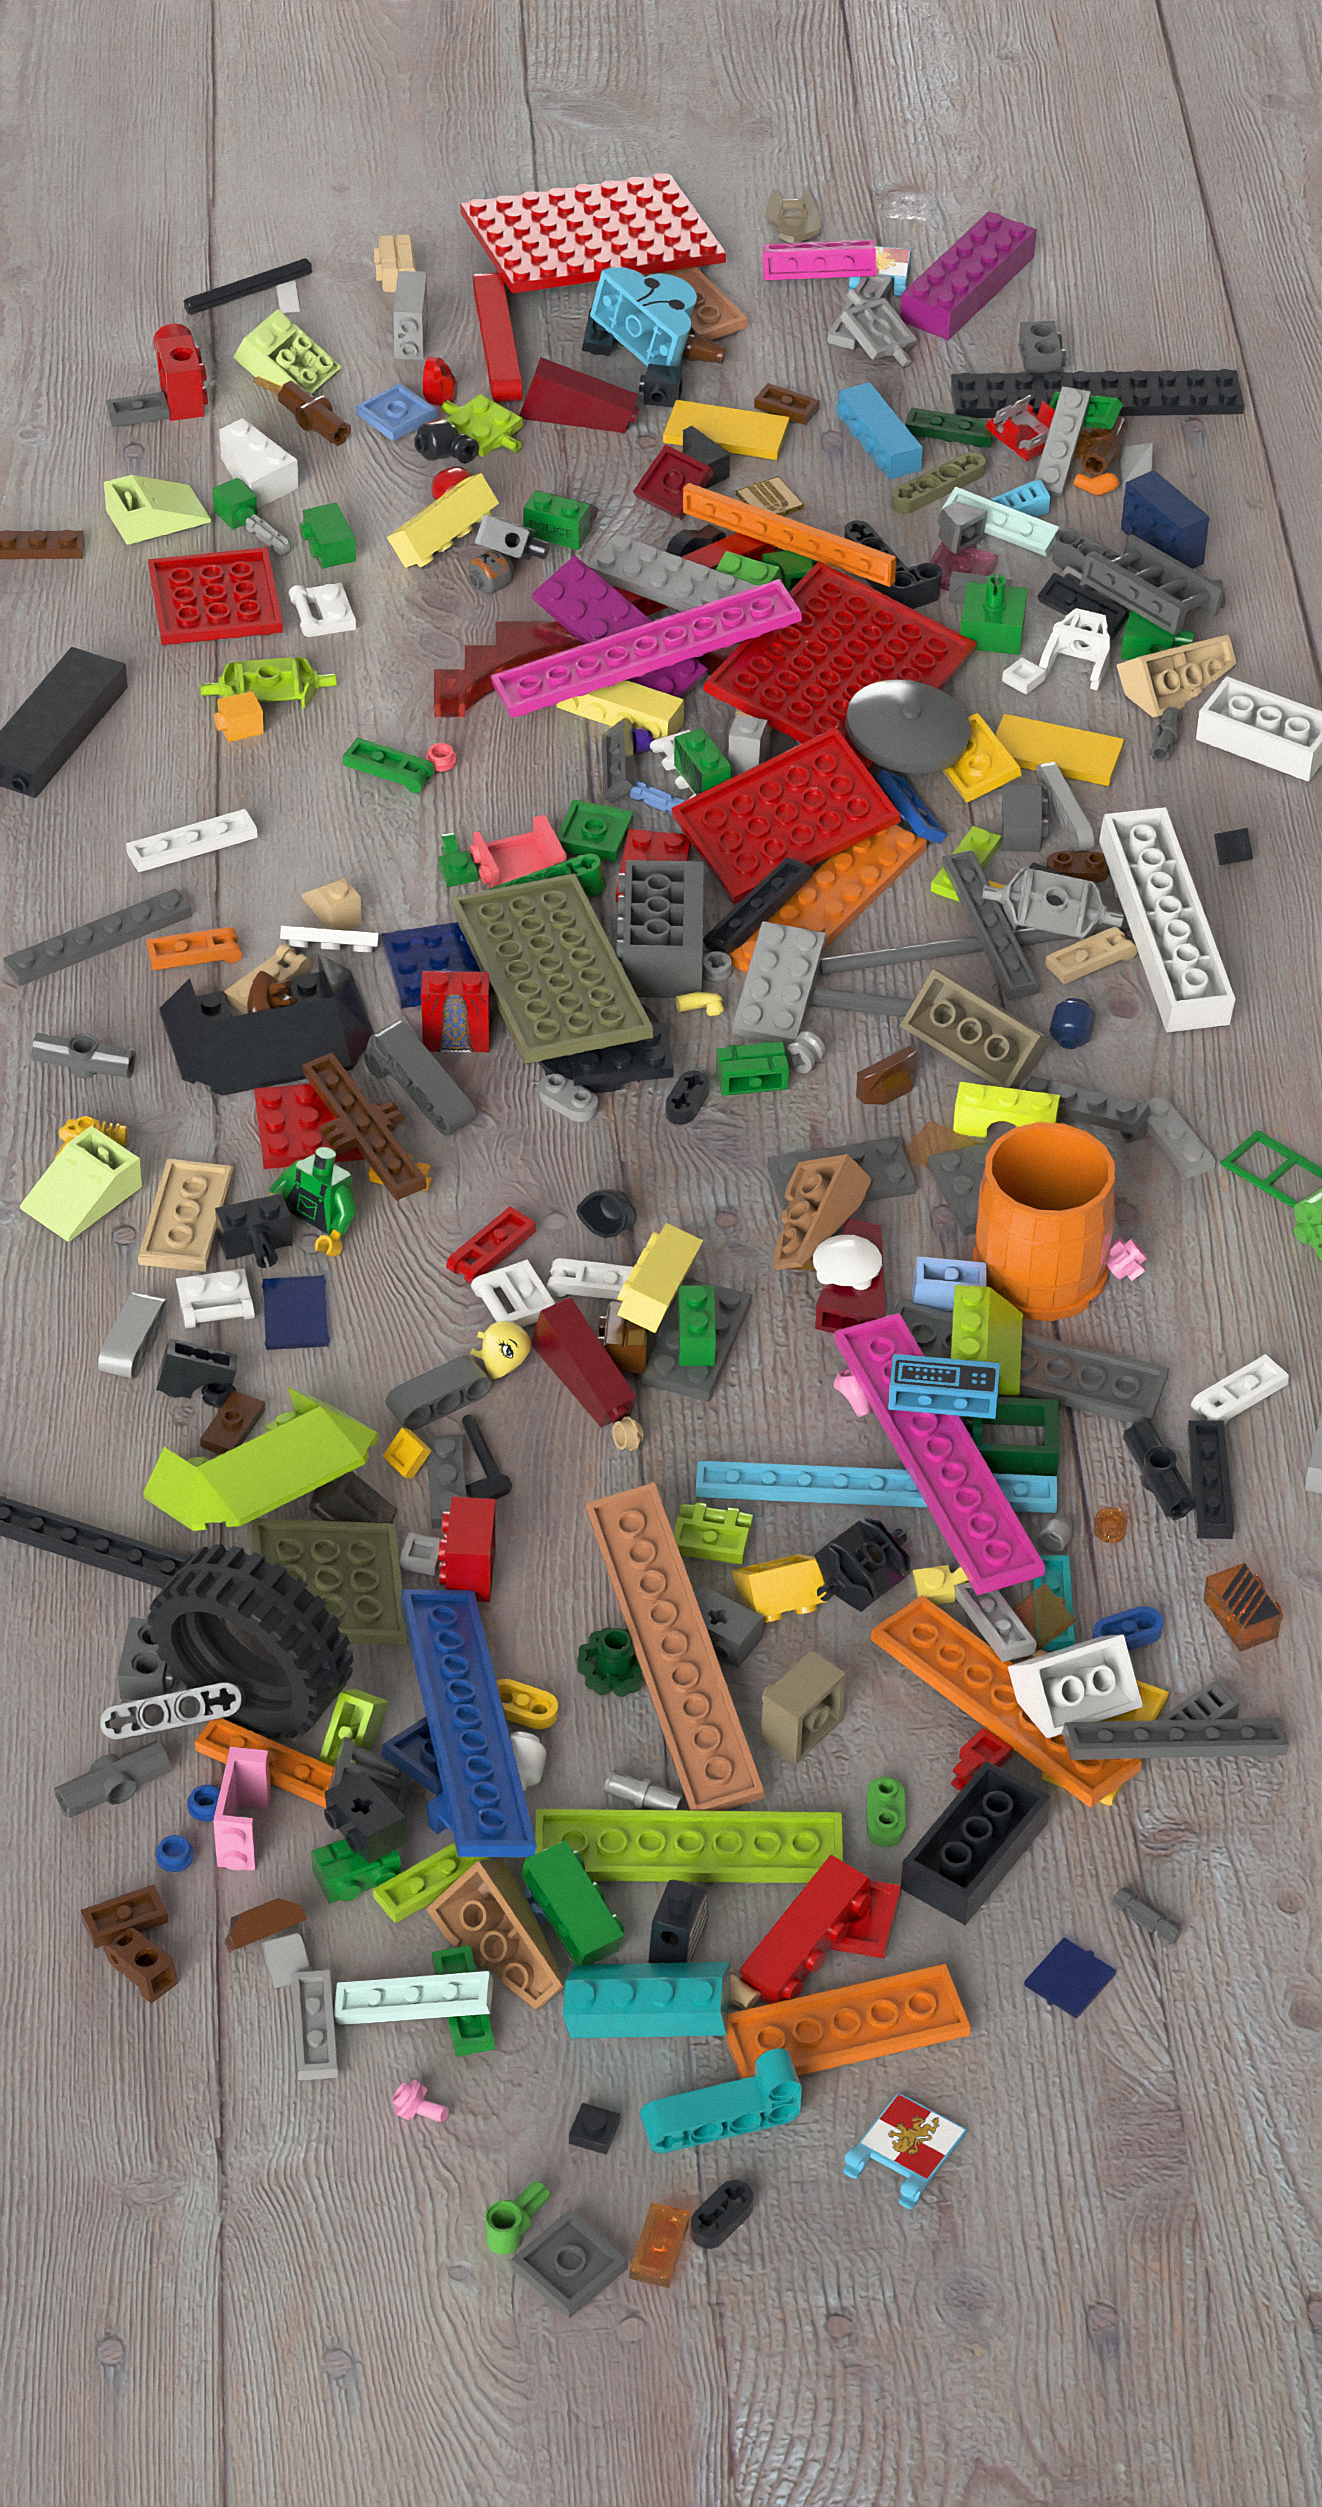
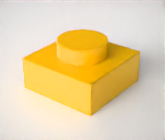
M401 1428L383 1454V1457L403 1477L413 1479L432 1450L410 1429Z

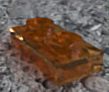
M651 2202L630 2267L629 2279L665 2288L670 2287L690 2224L691 2211Z

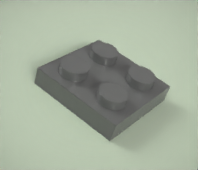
M570 2209L511 2259L512 2268L565 2316L570 2318L628 2268V2259Z

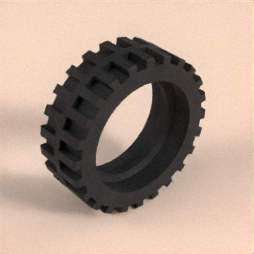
M213 1545L210 1550L207 1547L200 1548L195 1554H191L149 1607L151 1612L148 1615V1625L153 1627L149 1634L152 1642L159 1645L156 1651L161 1661L168 1662L171 1667L168 1670L174 1679H180L187 1686L185 1690L218 1683H234L239 1685L245 1694L244 1708L239 1714L226 1717L225 1720L236 1725L239 1723L245 1726L247 1730L257 1734L260 1731L265 1732L267 1738L278 1739L281 1734L286 1739L295 1738L298 1733L304 1735L316 1724L352 1676L353 1668L350 1665L353 1663V1653L346 1650L350 1642L347 1634L340 1633L338 1629L340 1621L335 1614L327 1612L324 1608L326 1602L319 1595L314 1596L306 1589L307 1583L301 1578L295 1580L286 1573L287 1568L281 1564L276 1563L274 1566L266 1562L264 1555L257 1552L248 1555L245 1554L243 1548L232 1546L229 1551L226 1550L224 1545ZM218 1616L239 1625L251 1633L269 1649L283 1668L270 1664L248 1650L227 1630ZM227 1689L224 1690L223 1697L209 1699V1692H205L209 1702V1711L212 1713L213 1711L210 1706L226 1705L227 1710H229L230 1703L236 1701L235 1694H228Z

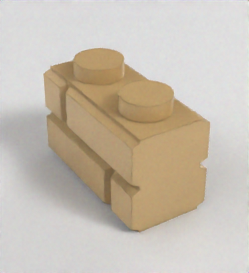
M393 235L380 236L378 238L379 247L373 248L376 281H382L384 292H396L398 271H416L413 242L410 235H397L396 238Z

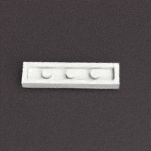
M242 809L126 843L127 854L139 873L258 838L257 827L246 809Z

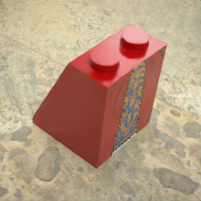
M422 971L423 1045L429 1052L489 1053L491 1013L489 972Z

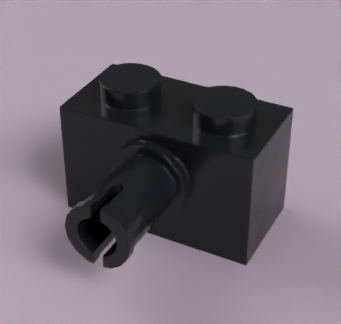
M282 1193L215 1208L217 1238L226 1260L254 1254L259 1267L266 1268L263 1257H266L269 1267H272L278 1261V1255L274 1249L293 1245L291 1215Z

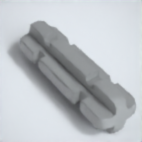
M253 514L250 518L246 519V529L270 548H273L279 555H284L286 552L291 551V541L258 515Z

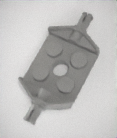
M1025 867L1018 871L1010 883L1004 885L1003 889L984 885L981 896L982 899L999 901L1003 904V910L1013 931L1019 925L1080 938L1079 941L1088 938L1097 928L1098 924L1102 925L1104 923L1121 928L1124 914L1105 911L1106 906L1102 905L1099 889L1092 881ZM1050 895L1058 896L1063 904L1053 906L1048 903L1046 897Z

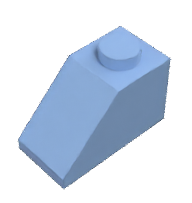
M917 1257L912 1280V1303L949 1312L953 1310L955 1285L986 1287V1263Z

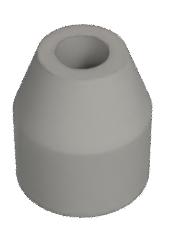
M1065 1516L1049 1520L1038 1534L1040 1546L1049 1553L1057 1554L1062 1552L1072 1537L1071 1520Z

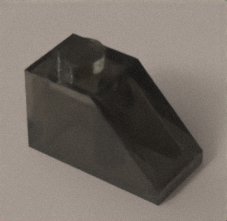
M353 1471L316 1488L308 1507L323 1521L393 1524L398 1510Z

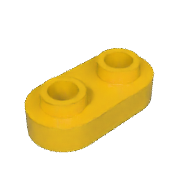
M511 1679L496 1680L505 1719L533 1729H546L557 1721L558 1701L554 1695Z

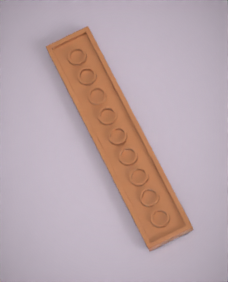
M655 1482L585 1503L589 1521L628 1634L631 1637L634 1651L689 1811H725L765 1798L760 1777Z

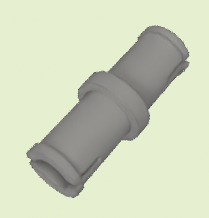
M614 1769L610 1771L604 1786V1793H610L635 1803L634 1806L643 1809L645 1806L653 1810H680L683 1801L682 1794H676L652 1785V1780L644 1778L641 1781L616 1772Z

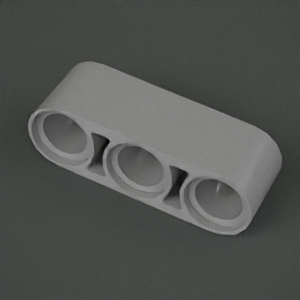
M136 1291L131 1292L101 1348L98 1359L100 1371L131 1379L136 1378L166 1321L169 1309L167 1299Z

